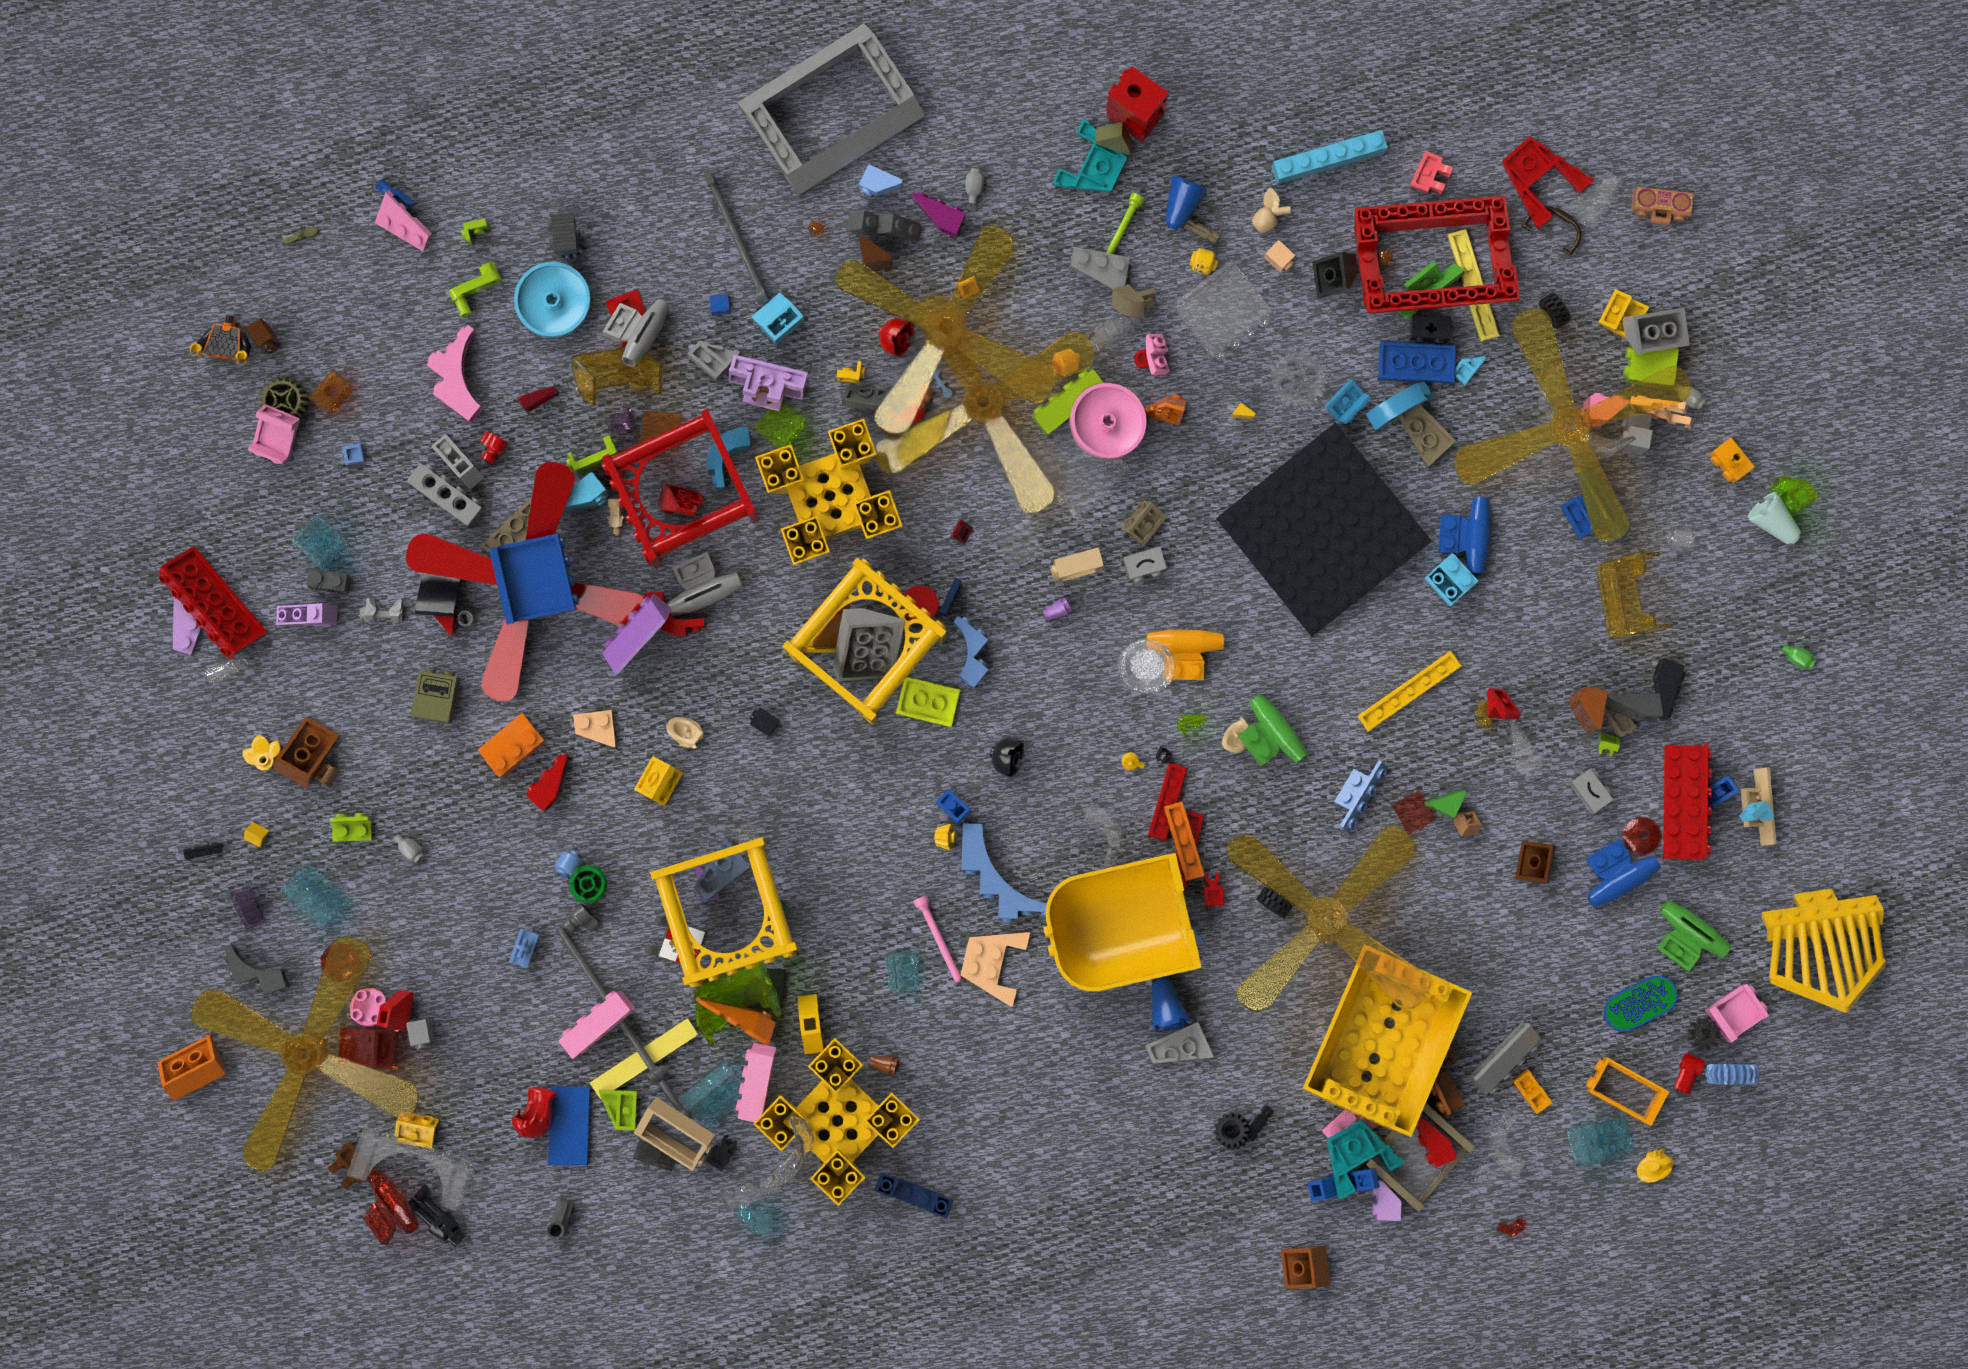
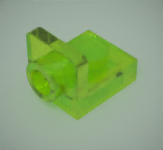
M1182 715L1181 720H1177V730L1181 731V736L1186 735V724H1189L1190 728L1201 727V724L1205 723V715Z

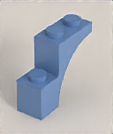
M958 616L953 624L963 634L968 650L967 661L959 678L975 689L989 671L986 668L988 666L987 663L980 658L978 660L975 659L988 642L987 634L979 628L975 630L971 626L973 623L966 617L960 618Z

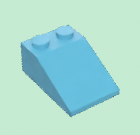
M592 472L573 486L563 514L595 508L598 505L601 507L608 501L609 493Z

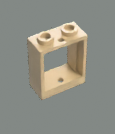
M1099 547L1055 559L1051 566L1053 579H1057L1058 583L1102 571L1104 565Z

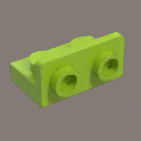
M356 813L355 817H347V814H335V818H330V822H332V842L372 841V817H367V813Z

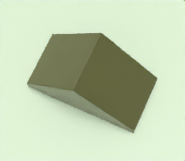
M1123 122L1097 127L1095 144L1126 155L1131 154L1132 139Z

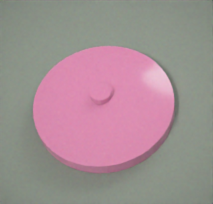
M1112 383L1097 384L1086 389L1075 401L1070 413V429L1076 443L1088 454L1100 459H1117L1132 452L1141 442L1146 430V413L1138 397L1129 389Z

